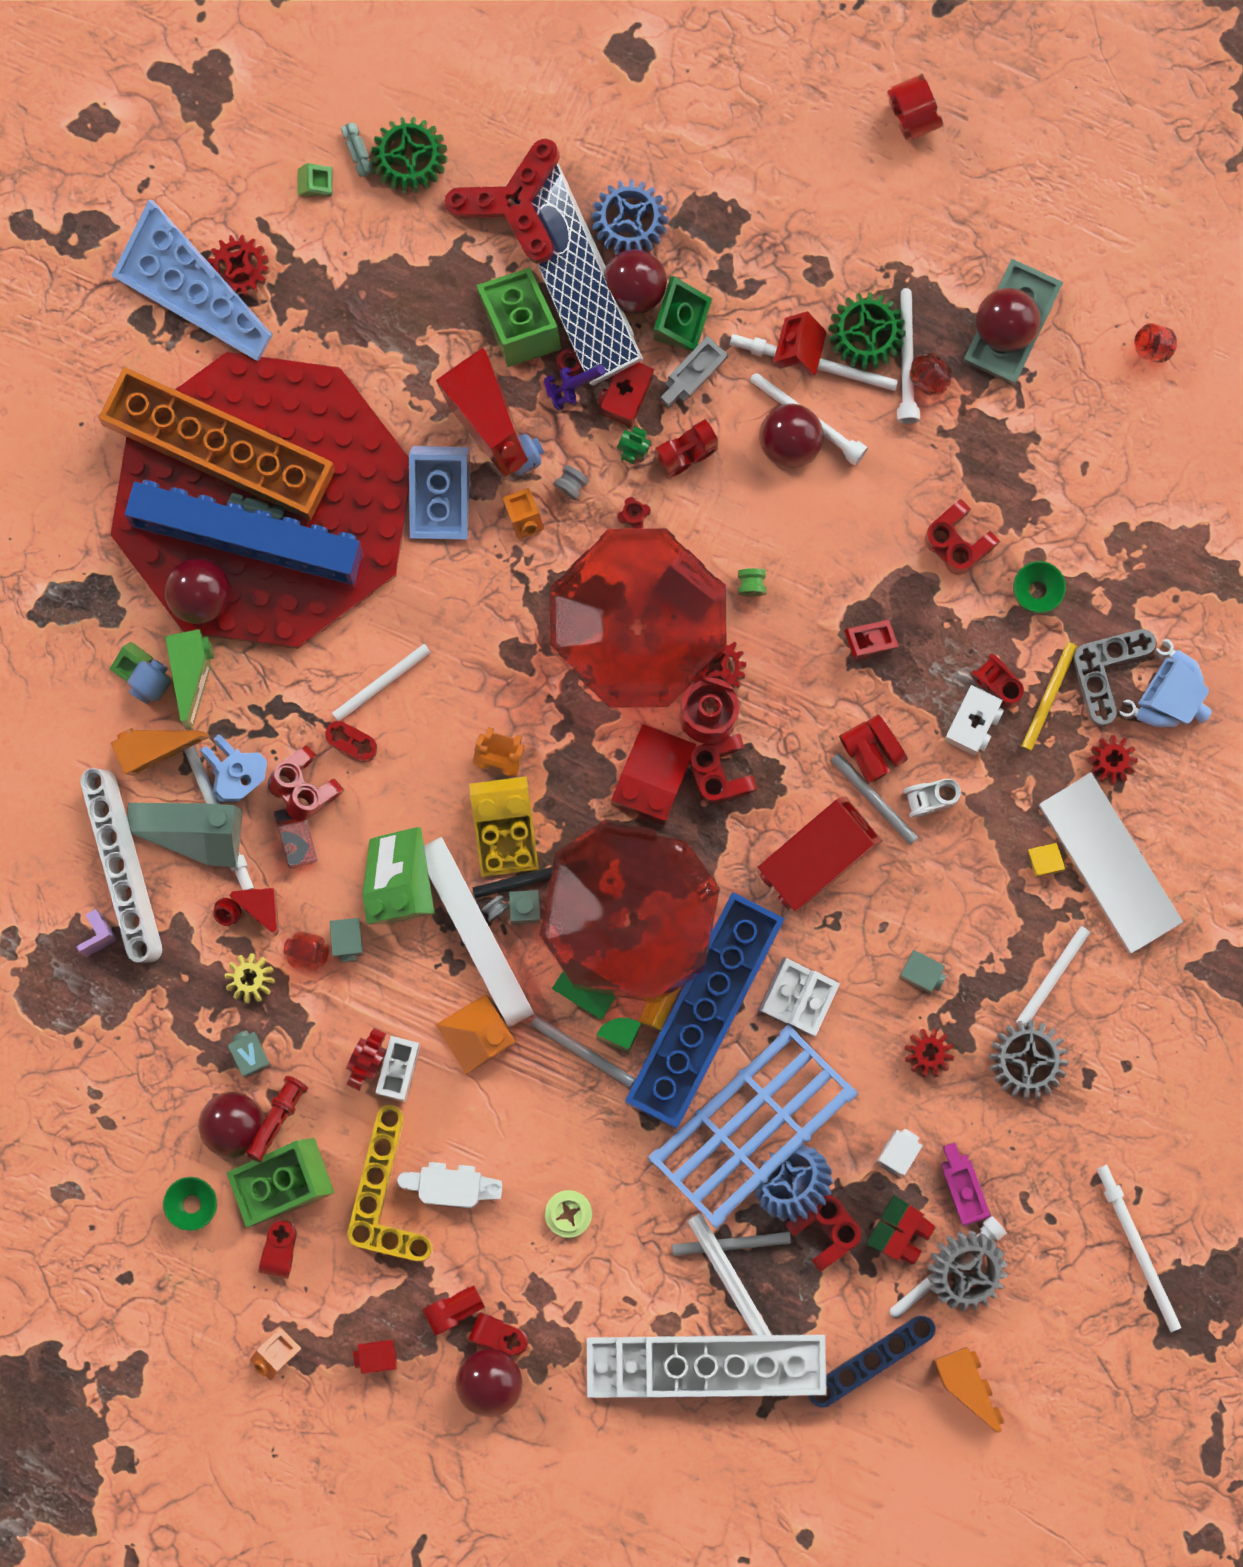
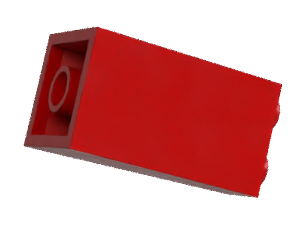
M483 347L436 379L449 409L504 477L518 471L523 464L528 462L500 380Z
M846 796L838 798L758 866V869L761 871L759 876L768 887L773 886L780 894L778 899L786 909L790 910L792 908L796 912L883 840Z

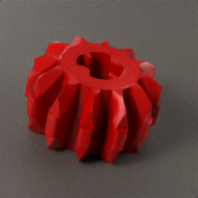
M1115 735L1110 737L1109 744L1104 738L1099 739L1100 748L1092 746L1090 749L1096 756L1089 757L1087 762L1097 764L1090 772L1096 774L1100 771L1102 774L1098 781L1101 783L1107 776L1109 777V784L1112 786L1116 784V776L1120 782H1126V774L1133 775L1135 773V769L1130 765L1138 762V758L1129 757L1135 751V748L1132 746L1126 750L1124 746L1127 743V739L1125 738L1118 745ZM1111 754L1116 756L1114 759H1119V762L1114 767L1110 766L1111 762L1107 763L1106 761Z
M921 1029L920 1036L922 1040L912 1034L910 1040L916 1046L906 1045L904 1048L908 1052H913V1055L905 1058V1062L915 1060L916 1064L911 1068L913 1073L919 1067H922L921 1077L926 1078L928 1070L931 1069L933 1077L936 1078L939 1076L937 1066L944 1072L949 1069L943 1060H954V1056L945 1054V1051L952 1050L954 1046L953 1044L945 1046L942 1044L948 1037L946 1034H943L939 1040L936 1039L937 1029H932L930 1037L927 1036L925 1029ZM928 1045L931 1046L930 1050L935 1048L937 1052L933 1056V1061H928V1057L924 1058L922 1056V1052L926 1050Z

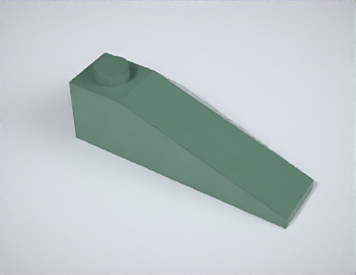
M128 803L127 820L131 834L208 866L238 868L243 810L239 807L208 803Z

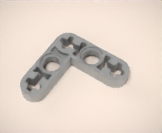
M1139 629L1079 646L1075 651L1073 663L1089 718L1096 726L1105 727L1111 724L1117 714L1104 667L1149 655L1156 645V638L1149 630ZM1139 636H1142L1143 640H1149L1150 643L1146 646V650H1142L1141 646L1133 647L1130 650L1132 654L1128 655V645L1124 639H1129L1128 644L1136 643L1139 640ZM1108 644H1119L1122 648V655L1118 658L1110 657L1106 650ZM1083 651H1087L1088 655L1093 654L1094 658L1090 661L1092 670L1097 667L1099 672L1095 671L1085 676L1083 675V672L1088 670L1087 663L1079 659L1083 655ZM1090 678L1101 680L1103 688L1100 692L1092 693L1088 690L1087 681ZM1106 695L1107 699L1101 701L1103 709H1109L1110 711L1106 716V720H1103L1101 716L1096 717L1095 713L1099 710L1098 701L1091 703L1090 699H1098Z

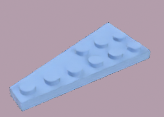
M148 200L111 276L256 361L259 360L273 334L153 200Z

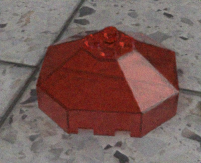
M667 528L607 529L600 536V539L589 550H586L560 579H557L550 586L551 652L609 708L669 707L726 649V585L706 569L705 565L689 549L680 544ZM635 619H640L641 624L646 625V629L641 630V635H635V631L629 629V625H633Z
M603 820L555 853L539 936L574 989L658 1003L705 970L720 888L687 841L657 836L655 831L650 828L629 827ZM630 913L632 916L639 915L637 927L633 928L631 925L626 927L624 925V922L627 920L626 914Z

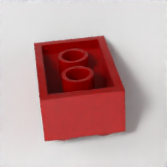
M642 724L611 799V805L666 825L689 766L692 751L696 748L697 744Z

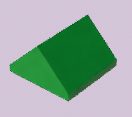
M670 276L655 324L653 340L693 351L698 346L712 298L677 277Z

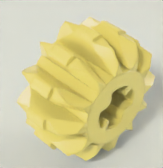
M251 953L249 955L248 963L240 955L238 956L241 964L239 967L232 962L229 964V967L235 973H226L225 978L234 980V982L228 984L226 988L228 991L237 989L233 995L236 1000L244 994V1002L249 1004L251 994H254L256 1001L261 1002L262 997L259 994L261 990L267 995L271 993L265 987V983H275L274 978L265 976L271 974L274 970L271 966L262 969L267 961L264 957L255 964V954ZM251 972L254 975L256 972L257 977L253 979V985L250 986L247 982L243 984V980L246 979L245 973Z

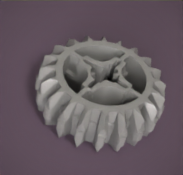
M1034 1020L1028 1022L1027 1029L1024 1028L1022 1021H1018V1031H1015L1011 1025H1008L1006 1027V1031L1009 1034L1008 1037L1004 1033H998L997 1037L1003 1043L1001 1045L993 1042L991 1047L999 1052L998 1054H989L988 1057L990 1060H997L998 1064L989 1067L990 1071L999 1070L1001 1073L994 1077V1081L998 1082L1004 1078L1006 1083L1002 1085L1001 1089L1006 1091L1010 1085L1013 1086L1012 1097H1016L1019 1090H1023V1100L1029 1098L1030 1091L1033 1092L1035 1099H1039L1041 1095L1040 1088H1042L1046 1095H1049L1051 1093L1049 1083L1056 1088L1060 1086L1055 1075L1062 1078L1066 1076V1073L1060 1070L1059 1066L1064 1067L1069 1064L1067 1060H1060L1059 1057L1067 1054V1049H1057V1046L1063 1042V1039L1058 1038L1056 1041L1051 1039L1056 1033L1054 1029H1051L1047 1035L1043 1033L1046 1028L1045 1023H1041L1038 1030H1034ZM1026 1036L1021 1053H1006L1009 1044L1014 1039ZM1035 1038L1041 1040L1048 1047L1051 1057L1043 1056L1037 1052L1036 1042H1034ZM1027 1051H1029L1031 1058L1038 1060L1035 1064L1032 1063L1029 1069L1026 1062L1019 1059L1022 1056H1026ZM1005 1062L1017 1065L1020 1068L1021 1078H1023L1022 1082L1012 1077L1007 1070ZM1051 1066L1049 1074L1043 1081L1031 1084L1036 1067Z
M958 1231L957 1240L947 1236L948 1244L946 1246L938 1243V1248L941 1250L940 1253H931V1257L936 1261L935 1263L928 1264V1269L933 1272L927 1276L928 1280L934 1283L931 1290L938 1294V1299L942 1303L947 1302V1305L952 1309L958 1305L961 1311H966L969 1305L972 1310L977 1311L978 1302H981L983 1306H988L986 1298L991 1296L993 1299H997V1294L994 1290L996 1288L1004 1289V1285L999 1281V1279L1007 1278V1273L1001 1270L1007 1266V1262L1001 1259L1004 1255L1003 1251L1000 1248H996L997 1243L992 1239L988 1240L985 1234H980L977 1237L974 1231H969L967 1237L963 1232ZM966 1252L962 1257L956 1258L961 1253ZM983 1254H985L987 1259L986 1274L981 1271V1264L983 1262L981 1258ZM948 1268L954 1271L952 1279L954 1284L952 1288L949 1287L947 1282ZM960 1269H962V1270H965V1269H966V1270H971V1269H972L975 1273H972V1272H964V1273H963ZM974 1284H979L975 1288L969 1290L971 1286H973Z

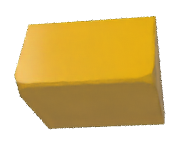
M1057 843L1028 849L1035 878L1065 870Z

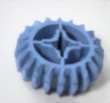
M632 179L629 180V187H624V183L621 180L618 181L617 190L612 185H609L607 187L609 195L601 192L599 194L601 202H594L593 208L597 212L591 213V219L597 221L592 225L593 231H600L597 234V240L603 241L607 239L604 244L606 249L615 245L614 253L616 255L620 253L621 248L625 249V251L630 249L642 250L641 247L644 246L646 250L651 251L652 244L650 241L659 244L661 238L658 234L666 233V228L663 225L668 223V217L663 214L667 212V206L660 205L663 197L661 195L653 197L655 194V188L653 187L645 191V182H641L639 187H634V180ZM625 199H636L641 202L639 204L632 205L629 204ZM615 204L619 216L614 219V223L608 225L606 216L609 209ZM651 211L654 218L653 223L644 232L641 220L646 217V213ZM625 213L630 217L635 216V224L630 219L625 220ZM624 231H628L632 233L634 237L627 238L622 237L618 234Z
M802 1144L768 1177V1181L765 1184L761 1183L756 1188L755 1196L759 1200L760 1206L774 1218L778 1217L785 1222L789 1217L791 1221L796 1222L798 1216L801 1215L802 1218L807 1219L809 1211L817 1213L816 1206L818 1204L826 1205L823 1196L831 1195V1190L828 1186L834 1184L830 1176L832 1170L827 1164L825 1157L820 1155L815 1148L811 1147L809 1149L807 1145ZM769 1152L771 1158L774 1155V1153ZM761 1160V1165L763 1166L767 1161Z

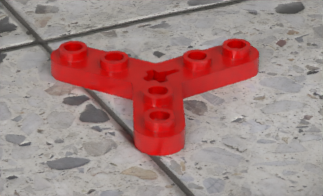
M547 138L536 141L506 186L453 188L445 196L444 204L447 211L456 218L506 217L526 256L536 264L547 262L554 253V246L532 202L560 159V151L557 145ZM518 196L520 204L518 206L514 204L511 207V204L508 202L509 199H515Z

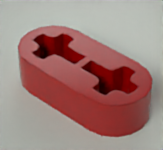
M879 714L866 721L878 745L895 768L908 760L902 746Z
M334 721L326 728L325 737L333 748L361 762H369L376 756L378 751L377 744L370 735L342 721ZM343 728L344 735L350 738V740L347 742L339 739L337 742H334V736L331 732ZM354 741L360 744L368 741L370 742L369 748L372 751L359 755V748L352 744Z

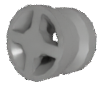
M565 465L561 478L556 479L553 485L564 495L577 500L580 496V489L588 484L589 479L572 466Z

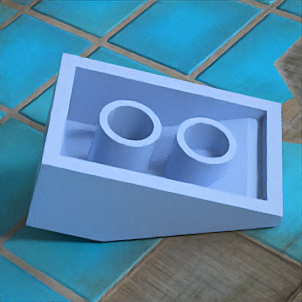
M412 446L409 453L410 538L468 539L470 447Z

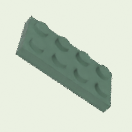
M1011 259L997 290L1015 288L1024 291L1032 297L1039 308L1041 318L1038 334L1032 343L1024 349L1006 353L990 348L984 343L977 331L963 362L1015 386L1064 282Z

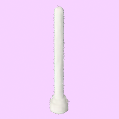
M904 288L901 291V319L905 320V325L901 329L906 331V335L901 338L904 342L902 347V403H900V408L897 409V422L912 424L920 421V408L914 402L912 292L910 289Z
M755 373L751 376L752 384L779 404H799L760 374ZM819 419L823 427L824 437L843 450L842 454L846 456L845 459L854 466L857 465L865 455L868 447L860 441H849Z
M991 1215V1217L983 1222L984 1226L980 1228L981 1232L977 1237L980 1234H985L988 1240L992 1239L994 1241L996 1239L999 1241L1007 1233ZM966 1252L961 1253L956 1258L962 1257ZM948 1268L947 1276L953 1272L952 1269ZM928 1277L890 1309L891 1317L898 1318L927 1294L934 1283H931Z

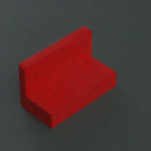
M808 311L784 319L773 363L779 369L799 364L809 376H813L817 373L827 332Z

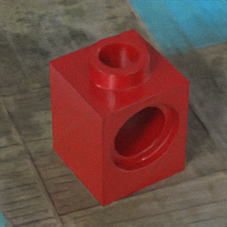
M394 1339L357 1344L358 1350L353 1351L355 1369L360 1368L361 1374L398 1369Z

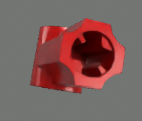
M862 722L839 735L844 749L851 758H854L868 784L890 772L876 746L877 741L866 722Z
M473 1285L448 1299L443 1298L422 1309V1312L434 1336H437L458 1325L459 1321L486 1307Z

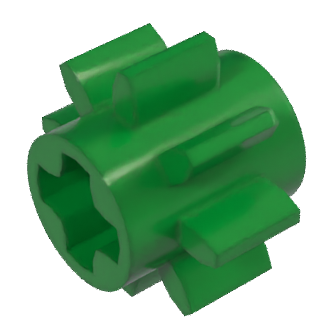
M634 426L632 432L624 430L617 445V450L622 451V460L634 464L636 458L642 461L645 459L652 442L646 439L647 431Z

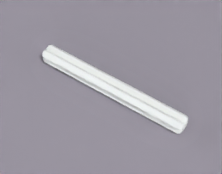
M697 1214L689 1219L688 1223L753 1335H772L704 1217L701 1214Z

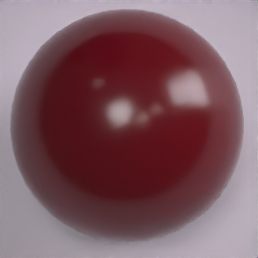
M630 249L614 256L604 270L607 287L619 307L625 313H645L658 305L665 294L667 287L665 269L654 255L644 250Z
M1002 288L990 293L981 302L976 314L977 331L984 343L996 351L1006 353L1017 352L1032 343L1038 334L1041 323L1040 312L1036 302L1027 293L1015 288Z
M784 404L776 407L767 414L760 427L759 441L764 454L771 462L784 468H799L807 465L815 459L823 445L824 432L819 418L809 408L799 404Z
M200 558L189 559L178 564L170 572L165 583V599L170 610L179 619L188 623L203 624L216 619L226 609L230 599V583L225 572L215 563Z
M238 1092L221 1093L210 1099L203 1107L198 1122L199 1134L204 1145L214 1154L225 1158L241 1157L246 1155V1150L251 1145L264 1122V1116L259 1105L249 1096Z
M485 1349L471 1354L463 1361L458 1369L455 1384L461 1403L469 1411L483 1417H495L506 1413L516 1404L522 1391L523 1382L518 1365L509 1355L498 1350Z

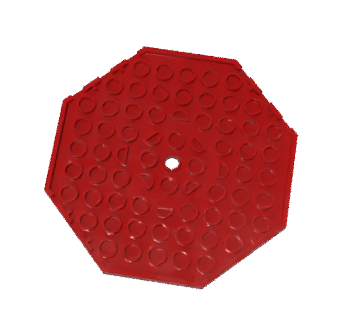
M226 352L175 390L333 462L335 472L311 521L285 510L284 517L300 521V526L311 528V525L325 527L328 529V533L339 536L340 532H345L356 536V540L360 541L363 555L354 586L131 527L124 514L134 482L142 483L143 480H149L158 483L161 489L170 491L171 487L187 491V496L198 498L199 495H206L216 499L215 503L225 506L232 493L242 495L244 499L247 497L254 499L255 496L126 437L110 535L183 632L200 629L203 636L299 649L320 631L322 632L352 607H356L371 596L374 591L396 577L409 496V457L340 367L260 357L256 361L246 354ZM200 558L215 563L225 572L230 583V599L226 609L216 619L203 624L188 623L179 619L170 610L165 599V583L170 572L178 564L189 559Z

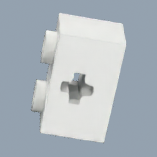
M971 685L944 741L974 756L979 749L985 751L991 738L987 731L991 723L997 726L1004 711L999 708L1003 700ZM975 716L980 717L979 723L982 725H978L976 728L971 727L972 721L970 719H973Z
M390 1036L376 1089L377 1095L406 1102L421 1047L419 1043Z
M907 1129L901 1132L896 1130L891 1135L875 1163L895 1176L902 1178L923 1145L918 1143L919 1137Z

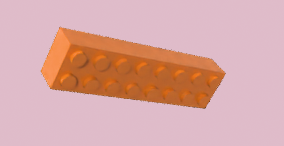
M124 366L98 417L102 426L267 502L283 507L285 510L311 521L335 472L333 462Z

